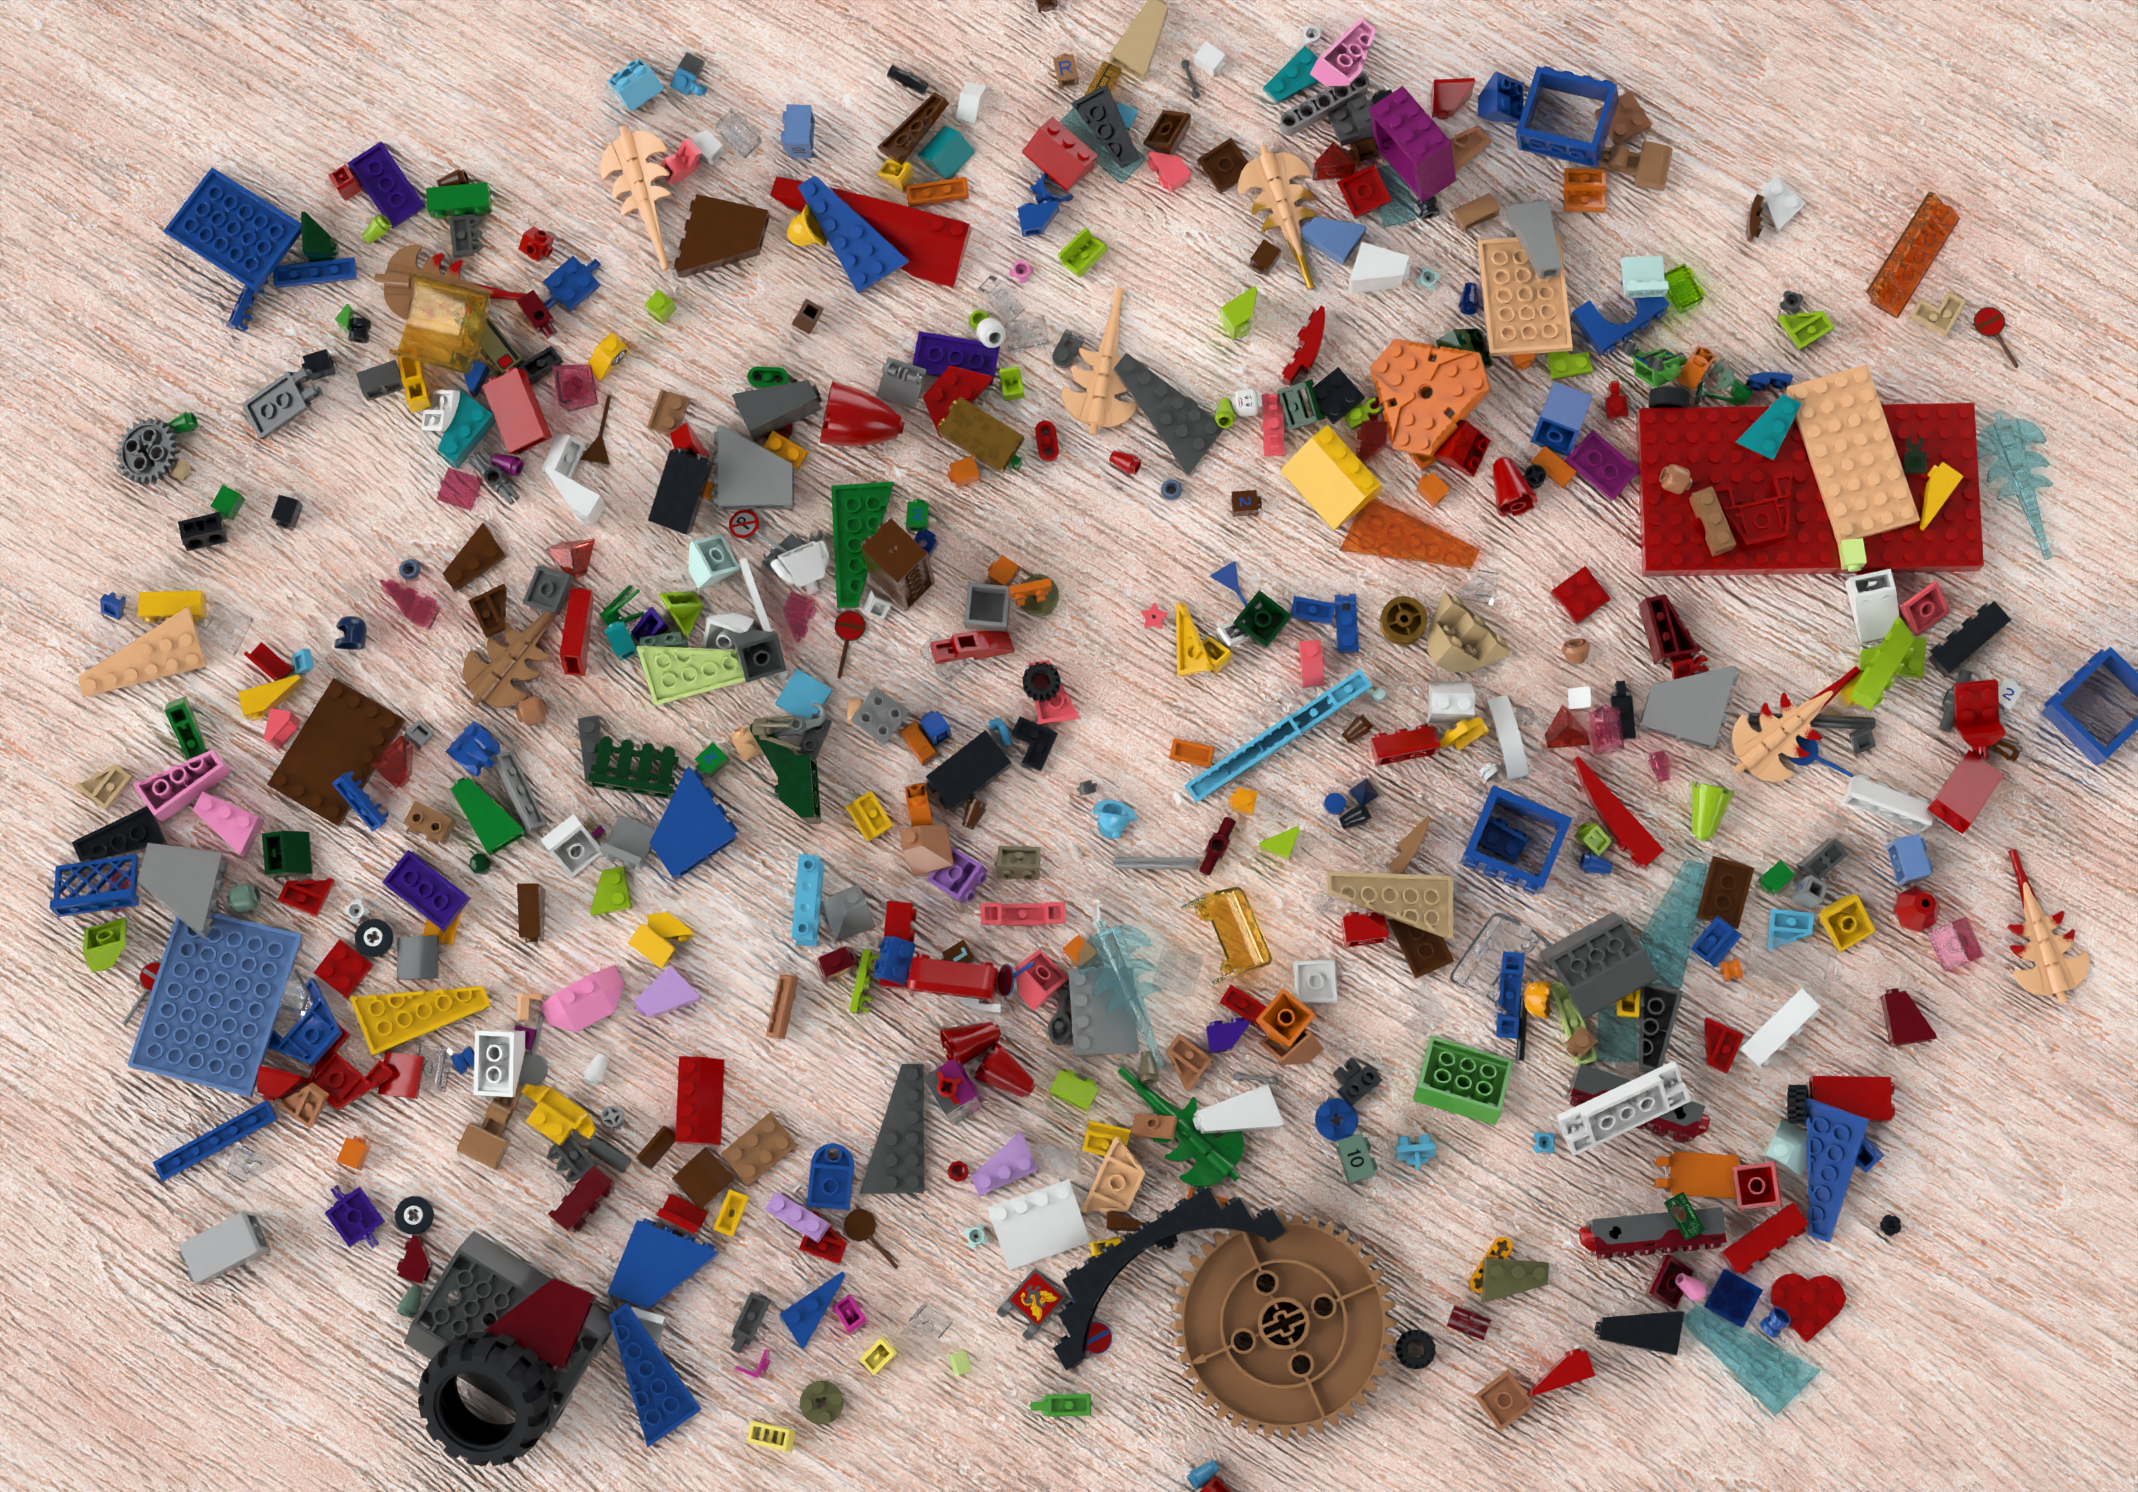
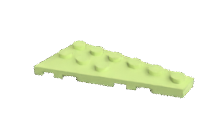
M637 646L654 706L745 681L735 649Z

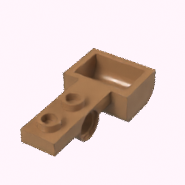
M1648 141L1643 142L1640 153L1630 152L1628 148L1619 145L1612 147L1604 146L1598 168L1635 175V186L1664 191L1673 149L1667 145Z
M517 1084L515 1097L496 1096L486 1111V1118L482 1126L474 1122H470L467 1125L458 1144L457 1152L497 1170L511 1142L502 1137L523 1094L521 1091L524 1087Z

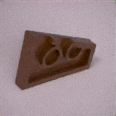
M482 523L442 574L454 592H456L505 559L506 555L484 523Z

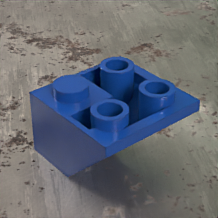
M1494 72L1478 96V117L1490 122H1519L1523 112V82L1502 73Z

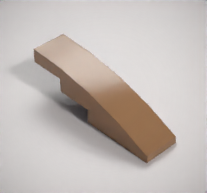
M1429 815L1398 843L1397 848L1401 853L1387 867L1392 872L1391 874H1402L1412 861L1431 821Z

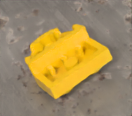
M1481 717L1469 721L1465 718L1456 723V729L1451 728L1443 733L1444 737L1439 740L1440 748L1443 749L1454 744L1457 750L1460 751L1473 741L1477 742L1489 733V729Z

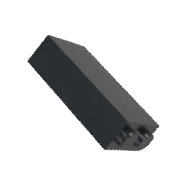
M683 447L670 450L648 521L685 535L691 533L714 462L709 461V457L705 455L690 454L689 450Z
M985 730L926 776L928 781L926 786L933 794L935 792L938 793L941 797L939 802L945 810L950 808L954 812L1012 767V762Z

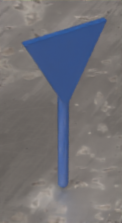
M1236 561L1209 576L1235 591L1244 606H1247V601L1239 591Z

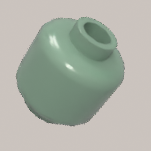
M251 883L232 887L229 896H227L229 907L234 908L238 913L255 909L258 906V902L261 901L258 888Z

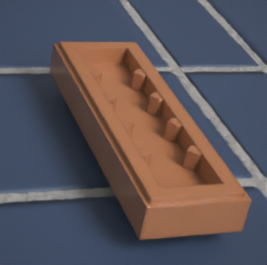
M779 975L766 1037L785 1040L799 977Z

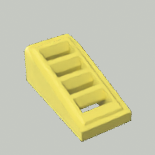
M751 1420L746 1442L783 1451H792L796 1430ZM758 1427H761V1432L758 1440L756 1439ZM767 1429H770L767 1441H764ZM778 1431L776 1443H773L775 1432Z

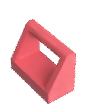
M270 708L264 740L275 749H280L299 728L300 719L292 712Z

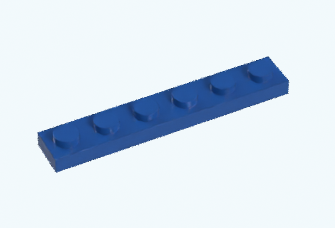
M266 1100L152 1163L161 1181L165 1182L278 1120L270 1102Z

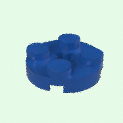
M1339 1098L1325 1101L1315 1115L1317 1131L1324 1138L1332 1142L1350 1137L1358 1125V1115L1353 1106L1350 1107L1345 1100ZM1334 1114L1342 1117L1343 1121L1339 1123L1340 1126L1331 1123L1330 1119L1334 1118Z

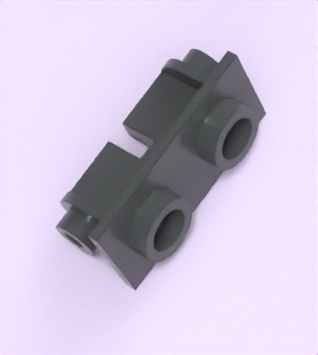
M813 714L811 719H817L819 716ZM826 719L822 725L805 731L799 745L801 750L797 752L803 755L810 754L816 760L833 721Z

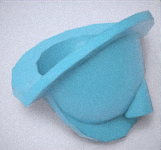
M1105 799L1099 801L1093 807L1092 814L1099 815V830L1107 838L1119 839L1131 820L1138 821L1135 812L1128 805L1120 801Z

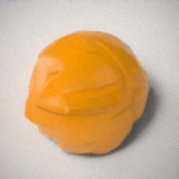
M1543 980L1534 983L1528 982L1524 992L1526 1010L1530 1014L1543 1019L1549 1018L1552 1012L1548 999L1549 989L1552 986L1549 982Z

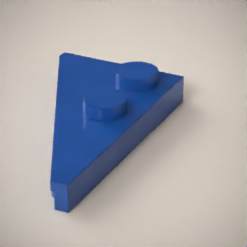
M843 1271L780 1313L781 1318L802 1349L807 1346L809 1339L819 1325L837 1290L840 1288L845 1278Z

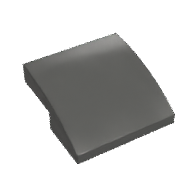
M439 936L397 937V980L438 979Z

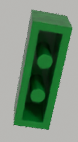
M487 182L426 188L427 211L431 218L445 219L446 216L467 214L483 216L492 212L491 188Z

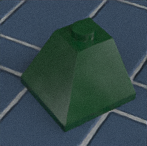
M305 211L301 212L302 251L308 260L316 262L336 259V255H339L338 243H335L332 237Z

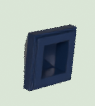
M1367 778L1349 790L1359 805H1366L1379 796Z

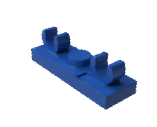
M244 285L226 327L230 329L238 327L243 331L248 330L249 327L243 325L242 321L243 319L248 321L253 319L252 316L244 314V311L247 308H251L255 300L252 297L255 291ZM259 289V291H258L257 293H258V294H263L265 291L262 290V289Z
M351 771L348 774L345 772L332 784L373 832L387 821L385 818L388 817L389 813L386 812L381 815L378 808L382 805L377 804L374 806L369 796L358 787L362 781L354 782L351 779L354 772Z

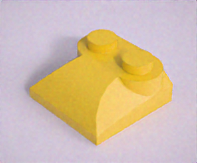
M1856 894L1840 898L1823 908L1818 915L1820 924L1825 927L1839 953L1876 932Z

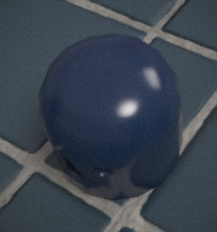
M355 616L342 617L337 622L336 628L343 631L344 637L336 639L334 647L336 649L348 650L364 649L367 626L364 620Z

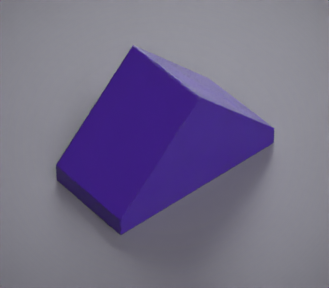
M652 606L631 633L640 643V637L663 634L669 627Z

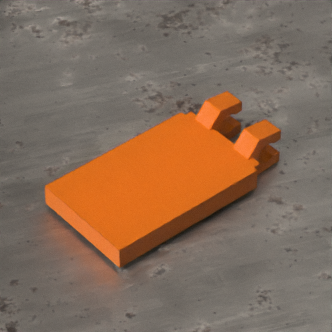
M1674 1151L1671 1153V1157H1655V1166L1670 1167V1179L1656 1178L1654 1188L1670 1189L1672 1195L1684 1192L1686 1196L1737 1199L1732 1167L1739 1166L1738 1155Z

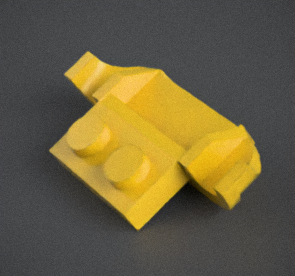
M527 1083L521 1093L537 1103V1106L525 1122L558 1145H563L573 1129L588 1139L596 1131L593 1120L588 1112L554 1088Z

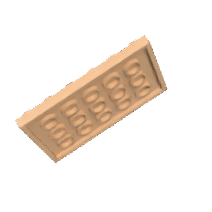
M1560 234L1555 235L1562 266L1560 276L1542 279L1538 278L1517 237L1477 241L1489 357L1572 351L1573 345Z

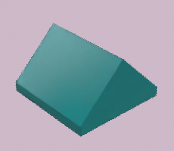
M944 126L917 156L945 180H948L968 161L975 151L959 131Z

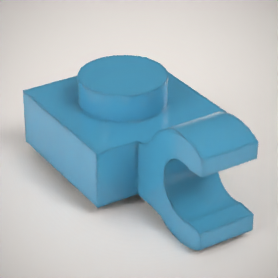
M681 67L676 69L670 87L686 95H690L692 91L700 97L705 95L708 89L695 82L697 79L696 75Z

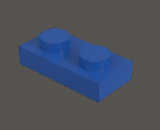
M1294 596L1291 610L1292 618L1331 625L1335 603Z

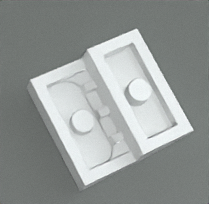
M433 390L431 410H423L421 430L446 431L456 413L460 391Z

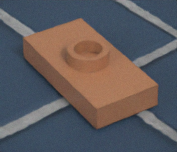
M1135 1114L1131 1134L1135 1137L1173 1139L1177 1118L1175 1116Z

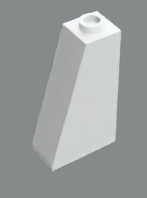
M1268 1084L1198 1110L1194 1113L1195 1117L1193 1118L1194 1125L1197 1130L1200 1129L1201 1134L1277 1129L1284 1125Z

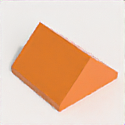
M1282 988L1256 1021L1270 1039L1290 1047L1316 1014L1286 989Z

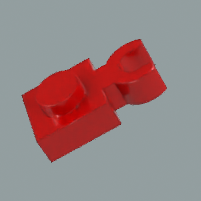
M1691 655L1670 659L1673 680L1695 675V671L1701 673L1709 671L1706 665L1700 666L1702 662L1708 661L1705 655H1699L1694 660Z

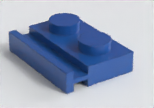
M1717 915L1691 945L1690 949L1715 968L1742 937V934Z

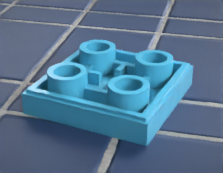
M796 669L775 702V705L791 715H799L811 719L813 714L818 715L820 712L817 707L812 706V703H820L824 706L833 690L801 670Z

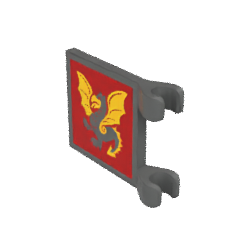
M1034 1268L1010 1297L999 1307L997 1314L1000 1317H1004L1014 1307L1031 1323L1023 1333V1337L1028 1341L1063 1303L1067 1296Z

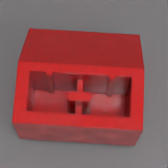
M1459 420L1456 423L1458 428L1433 456L1444 465L1474 477L1491 440L1467 420Z

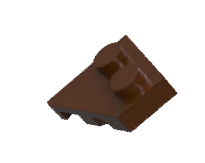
M501 584L468 600L486 639L506 628L507 588L505 584Z

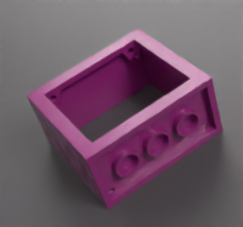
M1403 86L1369 108L1377 151L1422 203L1456 181L1451 140Z

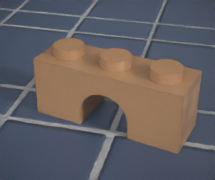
M1711 486L1692 493L1689 501L1696 518H1700L1706 531L1705 540L1712 557L1733 550L1736 542L1713 487Z

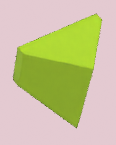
M695 591L660 593L661 600L685 637L688 638L704 607L703 603Z

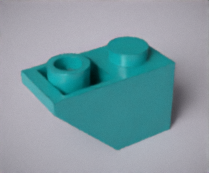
M617 621L608 625V628L604 631L619 661L637 654L636 645L625 623Z

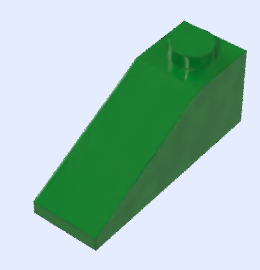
M185 696L166 703L164 711L186 759L189 760L208 752L187 697Z

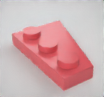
M1049 660L1039 661V664L1046 662L1048 665L1051 664ZM1036 662L1028 663V665H1035ZM1040 674L1034 678L1033 684L1037 689L1042 690L1049 686L1050 680L1046 675ZM1062 684L1060 685L1059 692L1056 693L1057 695L1052 697L1051 700H1044V702H1040V700L1035 701L1039 725L1080 719Z

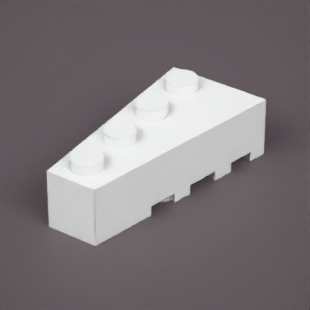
M1801 986L1797 993L1789 998L1781 1006V1009L1776 1011L1740 1049L1758 1067L1762 1064L1766 1066L1773 1060L1772 1054L1777 1049L1782 1051L1790 1043L1787 1039L1792 1034L1797 1036L1805 1028L1802 1024L1808 1018L1812 1021L1820 1013L1818 1009L1821 1007L1820 1003Z

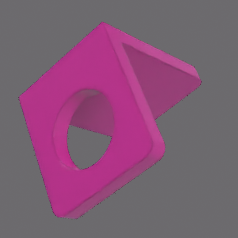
M765 1349L756 1373L739 1366H735V1369L760 1378L762 1371L766 1372L770 1360L767 1358L770 1350Z

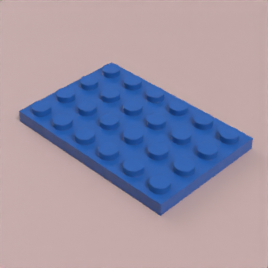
M212 167L163 232L257 293L302 234V226L300 222Z

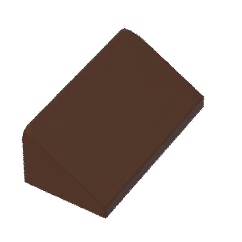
M663 1125L638 1154L637 1159L652 1169L675 1143V1133L669 1127Z

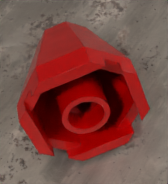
M1914 886L1898 894L1893 912L1899 919L1901 927L1920 932L1936 924L1941 906L1932 891Z

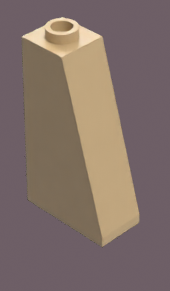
M1148 0L1110 53L1111 62L1142 82L1147 78L1168 15V6L1163 0Z

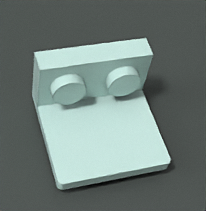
M1663 256L1623 257L1621 259L1624 298L1666 296L1669 286L1668 281H1665Z

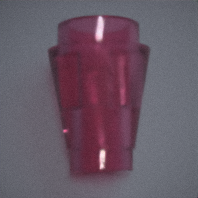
M1665 750L1648 754V762L1657 781L1669 780V760Z

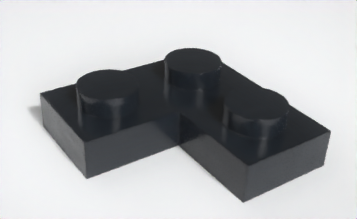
M1019 716L1011 737L1029 744L1022 764L1042 772L1058 733Z

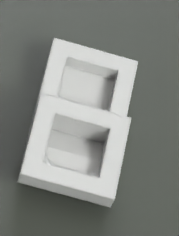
M958 997L960 1003L971 1009L989 1014H1001V1004H980V999Z

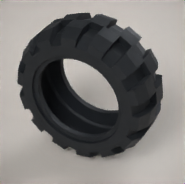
M492 1331L472 1332L469 1336L468 1334L460 1335L447 1342L431 1359L428 1367L422 1373L418 1386L419 1394H421L418 1398L421 1418H427L426 1431L433 1441L439 1439L446 1446L443 1451L455 1459L463 1456L467 1458L468 1464L485 1466L489 1461H491L492 1466L513 1462L516 1457L524 1456L534 1447L550 1424V1415L553 1413L554 1393L548 1390L552 1385L551 1378L546 1367L540 1368L536 1361L539 1356L529 1347L523 1349L516 1344L518 1339L506 1334L493 1337ZM467 1372L481 1373L499 1382L512 1398L516 1412L515 1422L493 1424L478 1418L464 1405L458 1392V1374Z

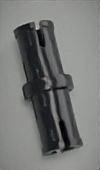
M894 65L890 67L887 73V77L898 81L905 88L908 87L917 91L921 95H924L929 83L913 76V73H907Z

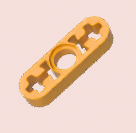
M1499 1237L1494 1240L1471 1276L1469 1287L1473 1292L1482 1293V1287L1476 1289V1283L1473 1281L1474 1279H1480L1482 1276L1479 1270L1483 1271L1484 1258L1499 1259L1490 1254L1491 1251L1494 1253L1498 1251L1497 1243H1502L1503 1241L1507 1243L1506 1247L1508 1250H1503L1499 1255L1506 1260L1511 1253L1513 1245L1507 1237Z

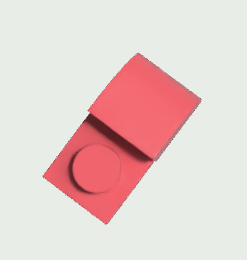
M690 138L683 140L678 152L664 158L661 164L670 173L669 176H663L670 186L684 180L701 164L698 159L702 152Z

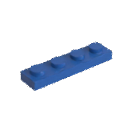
M352 257L277 266L273 271L274 287L284 288L356 280V260Z

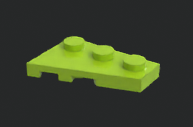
M1927 637L1914 640L1911 646L1914 648L1909 659L1904 657L1902 661L1905 664L1899 675L1894 673L1893 676L1923 678ZM1880 646L1860 651L1859 669L1861 672H1864L1866 667L1869 666L1870 661Z

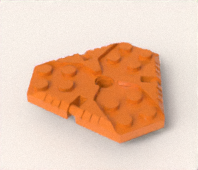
M1394 339L1370 366L1379 402L1384 407L1383 416L1392 447L1395 451L1432 457L1458 428L1456 423L1461 418L1465 420L1491 391L1482 356L1478 352L1443 346L1435 348L1431 344ZM1433 356H1437L1436 362H1432ZM1433 390L1432 396L1425 399L1426 393ZM1397 401V405L1392 407L1391 403ZM1453 410L1455 413L1449 419L1446 415Z

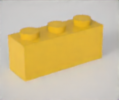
M201 590L139 592L138 617L145 621V623L156 624L159 620L166 621L189 606L194 623H197L199 619H206V594Z

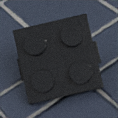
M1339 367L1313 387L1321 413L1324 414V417L1327 416L1333 425L1365 399V396Z

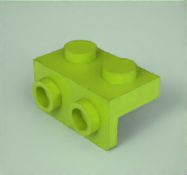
M1084 228L1061 250L1058 258L1067 270L1080 278L1108 249L1105 244L1092 236L1089 229Z

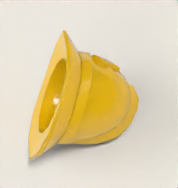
M806 204L802 213L791 219V223L786 231L787 237L797 246L817 243L825 247L827 238L811 209Z

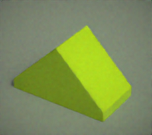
M1296 826L1259 842V848L1262 851L1289 860L1300 829Z

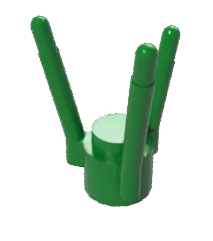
M628 585L610 605L603 609L604 611L600 613V616L607 625L617 621L625 623L645 614L642 611L619 620L622 615L618 610L640 592L639 589H636L617 604L632 588V585Z

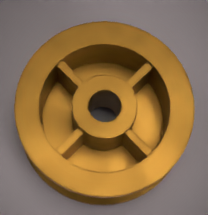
M1400 596L1390 600L1383 608L1380 617V628L1384 637L1391 643L1401 646L1410 645L1418 641L1427 625L1425 608L1418 600L1408 596ZM1400 619H1406L1407 622L1403 623Z

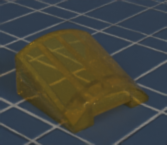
M410 273L409 277L415 280L409 315L397 351L389 349L388 353L395 357L469 375L483 339L489 312L490 294Z

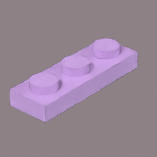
M775 1192L764 1209L767 1213L817 1243L820 1242L830 1226L827 1221L778 1192Z

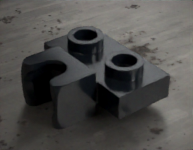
M1349 1058L1344 1064L1347 1071L1343 1067H1339L1333 1072V1076L1343 1085L1337 1090L1338 1094L1352 1107L1376 1087L1382 1079L1369 1064L1362 1069L1354 1058Z

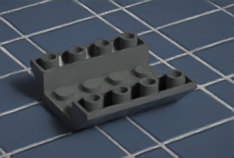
M1615 912L1602 917L1539 952L1549 969L1555 971L1571 996L1573 1006L1583 1020L1658 979L1645 950L1625 920Z

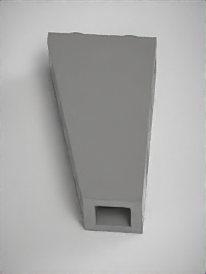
M1538 199L1531 203L1522 204L1516 202L1507 206L1506 219L1538 278L1560 276L1562 266L1549 201Z

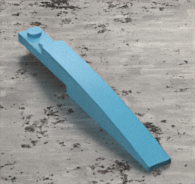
M1360 668L1184 786L1196 803L1338 712L1340 708L1373 686Z

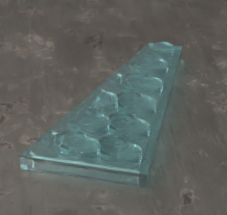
M1688 859L1683 862L1668 892L1663 896L1658 909L1655 910L1639 937V943L1645 950L1658 977L1657 980L1653 981L1654 983L1677 989L1682 988L1707 864Z

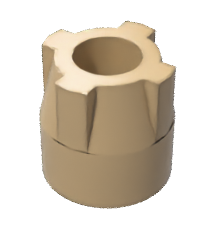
M180 460L175 461V469L172 468L170 475L184 481L191 466Z

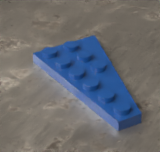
M1807 1097L1808 1235L1830 1243L1870 1119Z

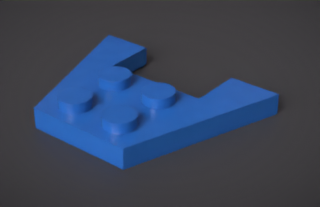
M311 978L298 993L311 1007L284 1038L273 1030L268 1049L315 1066L343 1033L316 980Z

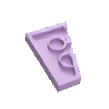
M1022 1131L1015 1135L971 1176L979 1197L1039 1171Z

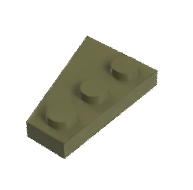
M1484 1258L1481 1302L1492 1301L1548 1285L1549 1263Z

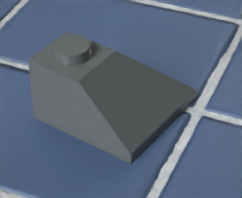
M749 630L732 636L736 655L746 683L786 671L777 632Z

